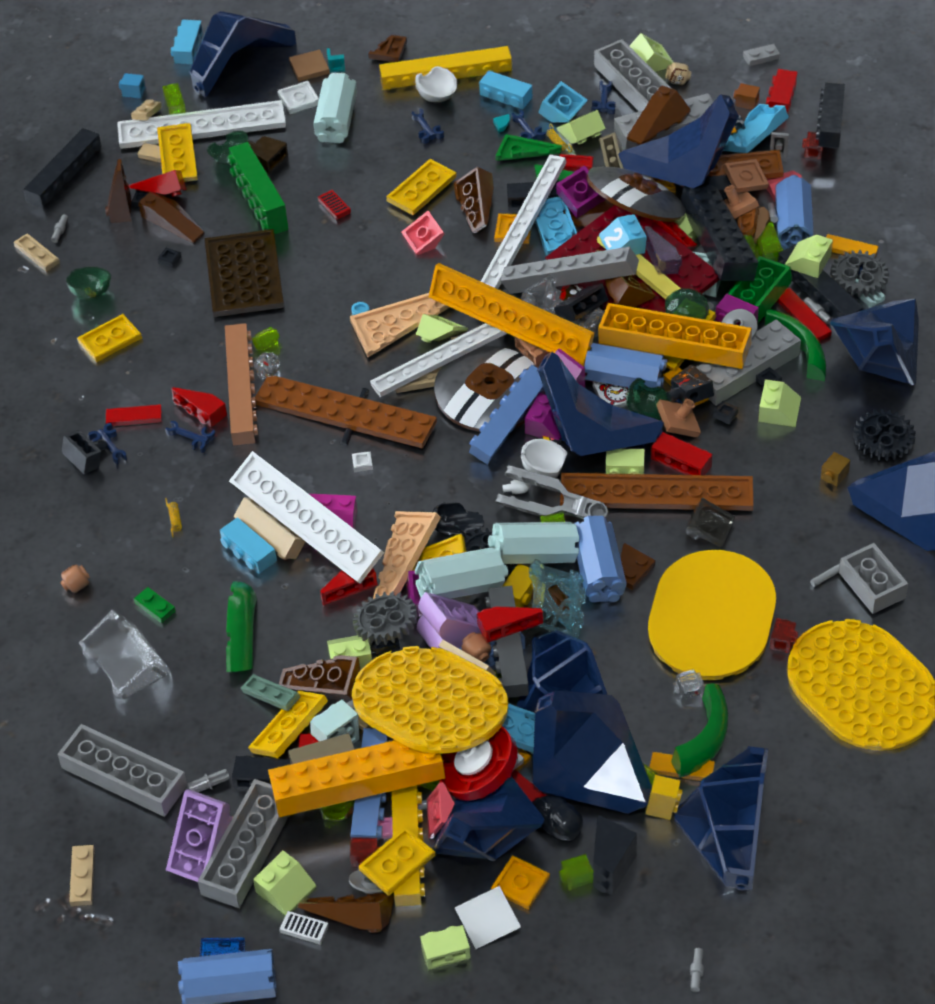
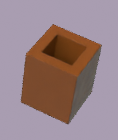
M741 83L739 88L734 91L733 99H736L735 106L753 110L759 101L760 87Z

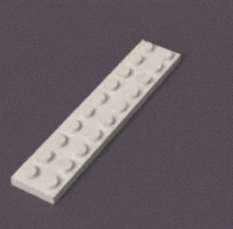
M282 100L150 117L147 121L127 120L117 122L120 149L138 147L144 143L159 144L157 127L184 123L191 124L193 139L286 127Z
M253 451L229 480V482L358 583L364 580L384 554L381 549Z

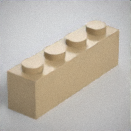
M244 497L234 515L235 518L238 517L278 552L277 555L284 560L296 559L306 542L251 498Z

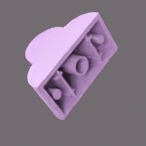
M425 592L421 597L418 608L423 615L417 623V631L430 648H440L439 644L442 640L460 648L463 644L462 640L472 632L476 634L481 633L477 625V613L479 610L474 605Z
M189 789L184 791L166 871L196 882L198 881L233 818L229 816L230 806L228 803Z

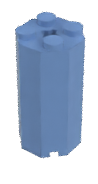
M797 175L785 178L776 184L775 187L776 213L778 217L776 222L777 245L784 250L795 244L797 245L799 241L813 236L811 185Z
M592 342V350L587 351L584 368L587 375H585V380L651 392H658V389L663 388L664 378L661 376L662 371L666 370L667 359H664V355Z
M587 516L583 518L584 522L580 524L579 521L574 523L579 535V542H575V548H579L577 561L585 595L589 597L590 602H616L624 594L627 583L613 525L610 521L607 522L604 516Z
M272 949L183 958L182 961H178L179 974H181L179 993L182 994V1004H216L276 997V973L273 965L274 956Z

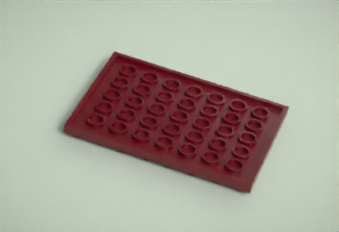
M616 205L612 206L547 255L545 260L593 253L596 250L605 251L606 249L597 242L599 234L617 217L633 215L634 213ZM635 214L647 236L645 253L640 255L679 286L681 293L666 300L635 274V280L640 284L641 282L645 283L655 294V297L634 308L673 314L685 297L693 301L719 281L711 265L652 220ZM604 279L575 284L583 290L588 286L603 283L609 300L600 306L606 310L608 303L615 304V300L609 295Z

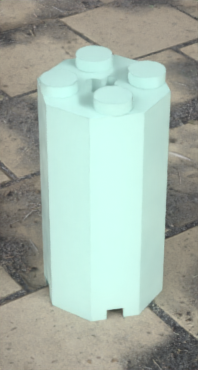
M331 73L329 78L323 80L313 124L314 134L320 142L342 143L344 138L348 136L357 87L356 81L354 79L350 80L346 73Z
M572 522L495 523L492 528V536L488 537L489 547L493 549L499 548L503 564L575 563L579 553V548H575V542H579V535L576 524Z
M485 548L418 561L415 568V575L419 574V580H416V587L420 597L425 592L449 599L488 592V588L502 587L505 577L508 576V569L503 564L499 548Z

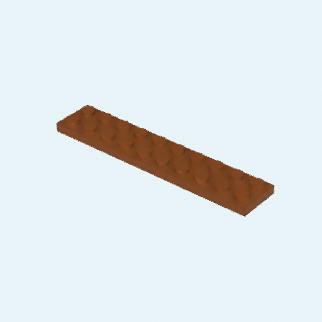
M268 374L255 396L257 406L342 428H350L354 431L419 448L424 447L437 423V417L270 374Z
M561 473V483L568 492L600 501L607 508L753 511V476ZM560 493V506H562L564 503V496L562 493Z

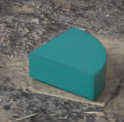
M509 114L493 118V123L499 133L505 131L506 127L510 124Z

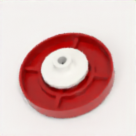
M501 726L491 738L473 748L453 753H442L441 758L445 779L439 780L440 783H444L449 794L456 799L475 800L485 798L512 775L518 755V748L514 738Z

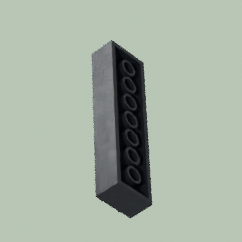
M684 186L681 202L686 209L688 221L719 280L754 281L759 262L717 187L690 188Z

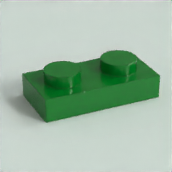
M149 587L134 598L136 605L160 623H163L176 612L175 606Z

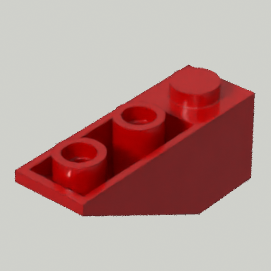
M176 387L171 388L174 403L182 406L190 415L193 414L201 423L207 424L212 428L227 416L225 403L215 395Z

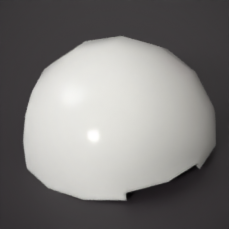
M439 66L432 68L425 76H422V73L415 77L416 89L422 98L429 102H444L453 96L457 88V79L454 74Z
M545 439L528 441L524 444L521 451L522 465L525 470L552 478L559 476L567 456V451L562 446Z

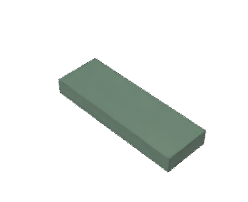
M254 674L241 687L243 693L286 711H289L300 698L298 692Z

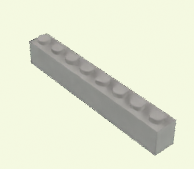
M629 246L507 266L503 269L500 281L510 294L635 275L639 259Z

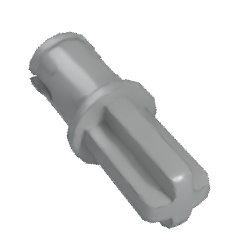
M223 769L209 776L204 774V777L188 782L190 790L199 793L209 788L211 790L212 786L229 780L230 776L228 771Z

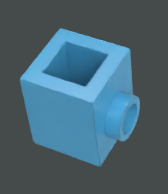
M125 73L119 82L122 96L142 98L146 89L144 75Z

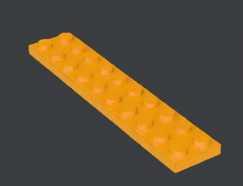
M438 263L435 265L429 298L548 352L555 353L560 348L583 367L585 366L586 354L591 349L595 332L443 264Z

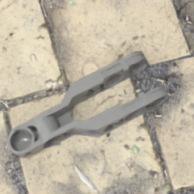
M507 466L505 476L562 493L564 496L563 505L549 507L532 501L525 502L517 499L515 496L508 497L498 493L495 501L500 505L547 519L564 514L581 519L587 516H604L607 519L609 515L608 508L604 503L568 492L558 479L514 466Z

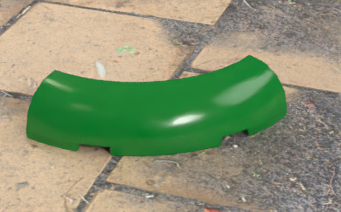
M768 309L765 316V326L778 320L801 340L800 350L804 351L806 355L807 378L825 382V354L817 337L804 324L792 316Z
M233 581L230 588L233 595L229 596L226 632L227 637H230L226 647L227 672L245 671L253 668V622L257 596L248 584Z
M706 684L702 696L708 720L705 728L694 739L675 747L671 762L679 778L698 771L709 760H713L724 743L728 729V707L725 695L718 684Z

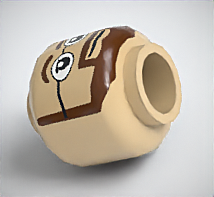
M673 62L671 65H668L666 78H668L669 83L684 85L686 81L690 80L691 71H689L686 64Z

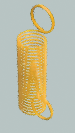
M551 124L553 129L550 127L546 135L554 144L565 145L562 146V151L566 146L568 149L569 145L572 152L571 145L566 144Z
M165 498L172 526V538H174L173 531L175 530L173 526L177 525L178 531L180 527L182 528L179 508L176 502H171L170 508V503L168 504L167 498Z

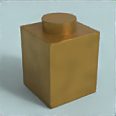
M833 452L822 465L821 479L838 486L849 473L851 460Z

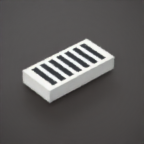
M288 911L280 927V933L321 945L329 925L327 922Z

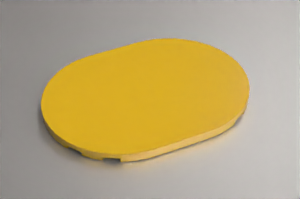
M725 550L699 551L686 555L674 562L664 572L658 583L648 621L649 642L656 656L663 663L665 662L670 666L673 671L684 676L688 675V677L694 679L720 680L723 677L733 674L738 675L746 671L750 665L760 659L768 643L776 606V592L770 576L759 564L750 558Z
M845 619V621L835 622L831 620L808 629L794 643L787 665L790 686L796 697L841 740L856 747L869 750H892L917 741L933 725L935 721V680L933 676L910 651L884 629L874 624L871 626L861 623V620Z
M419 646L404 647L401 651L386 652L370 661L361 669L355 678L352 689L354 708L365 723L409 748L427 753H453L473 748L491 738L501 728L508 714L507 693L497 677L450 651L436 647L424 649L419 648Z

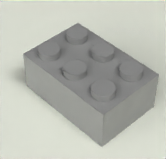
M875 543L841 558L839 574L872 614L906 598L907 581Z

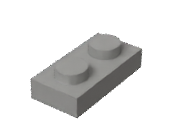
M771 44L743 51V57L749 66L780 59V53L776 46Z

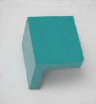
M326 48L330 73L346 71L344 54L331 56L330 48Z

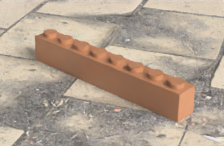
M246 324L225 326L232 442L233 445L255 443V435H258L257 424H254L257 421L256 410L253 411V408H256V398L252 397V394L256 393L255 384L251 383V381H255L254 370L250 369L254 367L253 357H250V354H253L252 343L249 344V341H252L251 330L247 331Z

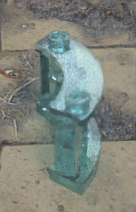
M535 559L534 563L529 567V578L532 580L534 592L532 608H541L542 611H545L546 618L544 620L548 619L552 614L554 615L551 625L543 623L536 627L551 631L558 630L578 638L584 613L581 612V603H585L586 597L585 588L581 586L584 582L580 572L572 569L569 573L545 566L540 560ZM555 584L558 585L564 594L569 596V598L562 601L559 607L548 591V588ZM564 606H568L570 608L569 611L567 610V607L564 611H562V609ZM559 621L566 629L554 625Z

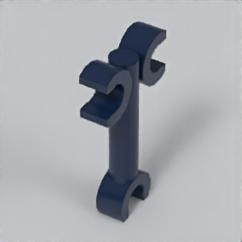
M600 81L599 89L602 91L601 102L592 101L591 112L598 110L599 113L606 112L613 115L615 114V102H607L608 92L612 89V82L609 81L608 85H603V81Z
M419 109L420 114H415L414 111L411 112L412 119L418 121L424 129L418 132L419 139L422 138L423 144L428 143L430 139H441L444 137V131H441L440 125L434 126L433 130L424 119L423 109Z
M519 110V116L512 113V121L519 123L526 131L522 132L520 137L533 140H543L546 138V132H542L541 126L536 127L534 131L524 119V112L522 110Z
M176 421L170 422L172 428H165L166 434L169 436L179 434L192 439V449L195 450L197 446H200L201 453L206 451V445L209 441L214 440L216 437L215 430L207 434V427H204L200 435L179 427Z
M111 423L106 424L103 429L89 432L88 437L92 442L98 441L101 438L107 442L108 449L112 453L113 462L116 465L119 464L117 459L119 457L124 458L125 461L127 460L126 452L118 450L110 439L117 436L116 429L112 428Z

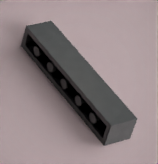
M512 586L488 588L489 596L485 597L486 609L495 606L515 607ZM520 632L494 640L496 645H493V655L498 657V661L495 662L496 674L501 675V678H498V680L502 683L507 697L527 696L529 694L528 679Z

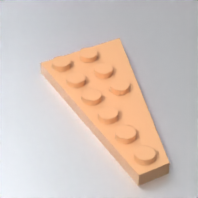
M429 293L350 316V322L367 357H370L419 327L423 314L438 315L450 307L429 298Z
M395 512L396 522L391 527L393 532L392 538L387 542L382 562L384 568L379 573L380 584L375 588L373 599L376 598V594L382 596L386 592L387 595H390L394 591L396 596L402 591L408 577V571H412L441 518L437 513Z

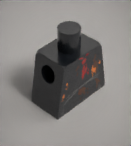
M691 364L671 378V390L666 395L670 402L679 399L684 403L685 399H690L696 403L714 396L713 381Z

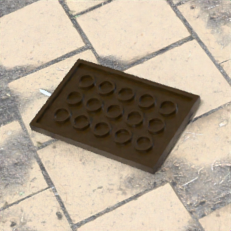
M273 229L204 238L213 317L284 308Z

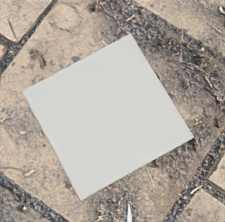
M500 886L455 907L475 949L521 927Z

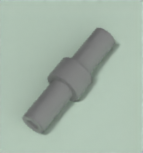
M62 215L60 221L56 223L54 234L51 238L52 242L57 243L60 235L64 233L66 229L65 224L68 220L67 215Z
M809 297L805 298L804 303L826 324H829L832 318L824 312V308L816 304Z
M701 948L694 950V960L690 967V975H692L691 991L693 992L700 991V981L704 973V965L702 964L703 949Z

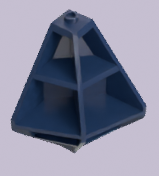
M223 11L216 13L211 17L189 71L193 88L204 97L208 96L232 54L248 47L293 46L296 44L295 31L286 24Z
M721 94L698 119L668 136L618 153L624 169L690 188H697L704 184L710 171L715 168L739 118V114L734 107L732 98Z
M916 298L889 302L830 321V324L837 332L860 371H867L910 385L916 383L919 331Z
M550 352L544 356L537 371L561 439L566 442L572 452L579 456H585L627 447L644 448L646 445L655 442L662 434L663 429L661 428L664 422L609 404L579 385L557 354Z
M935 451L858 479L847 487L854 506L924 550H935Z
M558 630L532 639V660L527 672L529 694L527 696H519L517 707L535 713L539 698L555 690L608 695L594 654L587 642Z
M555 690L539 698L534 723L533 784L541 792L624 813H631L648 805L652 786L621 705L612 695Z
M748 746L744 751L702 779L701 784L683 803L678 805L677 813H675L674 821L726 887H734L739 890L753 889L768 748Z
M510 776L499 788L485 798L475 800L455 799V804L446 823L442 826L432 849L437 854L484 858L495 861L529 834L541 828L544 817L513 777Z

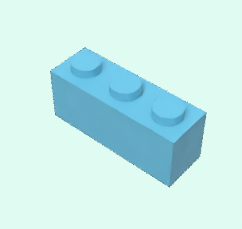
M182 20L181 25L177 29L178 35L174 38V47H171V56L174 57V63L192 64L203 35L201 20Z
M488 71L479 82L480 95L520 109H524L533 98L531 84L492 71Z
M238 517L220 529L222 545L225 548H230L238 559L241 558L245 561L251 570L254 569L260 574L277 561L275 549Z

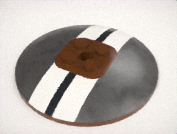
M603 166L591 168L587 174V182L594 191L624 210L645 218L664 222H676L684 217L686 209L682 202L666 187L644 175L623 168Z
M496 346L479 347L441 367L434 384L436 402L440 410L451 421L464 428L479 431L485 421L488 423L491 420L489 416L495 408L499 409L501 406L499 403L504 395L508 396L511 393L509 389L513 383L520 381L519 376L524 369L528 370L531 365L537 366L524 355L511 349ZM491 381L493 384H486L485 382ZM530 408L519 421V423L516 425V427L525 423V417L529 412Z

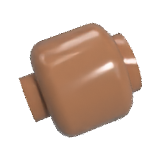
M74 564L61 573L63 580L60 583L66 591L71 590V592L77 593L89 584L88 579L91 577L82 565Z
M472 632L462 640V651L481 662H485L490 657L491 645L486 643L481 633L476 634Z

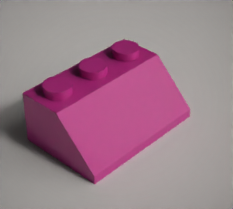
M309 494L355 529L358 511L356 496Z

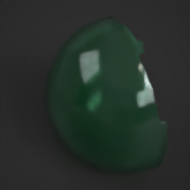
M232 131L226 135L224 144L217 145L215 142L209 144L207 152L214 161L230 165L228 161V155H230L229 148L245 142L249 143L248 135L244 131Z
M83 267L71 271V274L65 281L69 291L75 297L90 301L102 297L108 291L111 284V274L103 268Z
M680 288L673 291L666 298L665 311L669 314L705 320L709 314V305L707 299L699 291L692 288Z
M636 378L627 389L626 407L629 411L661 420L662 418L656 404L659 400L669 401L666 391L658 386L654 388L648 387L644 384L645 380Z

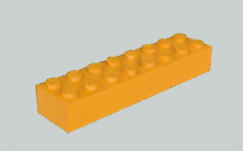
M608 303L598 327L599 344L743 369L751 346L752 328Z
M396 740L268 770L278 817L445 779L440 753L418 751Z

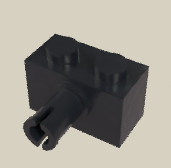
M80 430L64 435L62 453L83 474L99 468L101 452L106 450L108 445L103 438L92 443Z

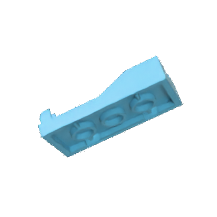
M768 104L756 106L749 112L744 121L745 129L739 128L737 130L738 133L730 135L723 151L740 153L751 151L789 118L786 107L776 105L771 108Z
M561 198L546 199L535 223L539 231L543 250L547 256L569 240L572 234L574 236L577 231L568 207Z
M508 704V714L502 726L514 738L518 748L530 751L533 754L535 713Z

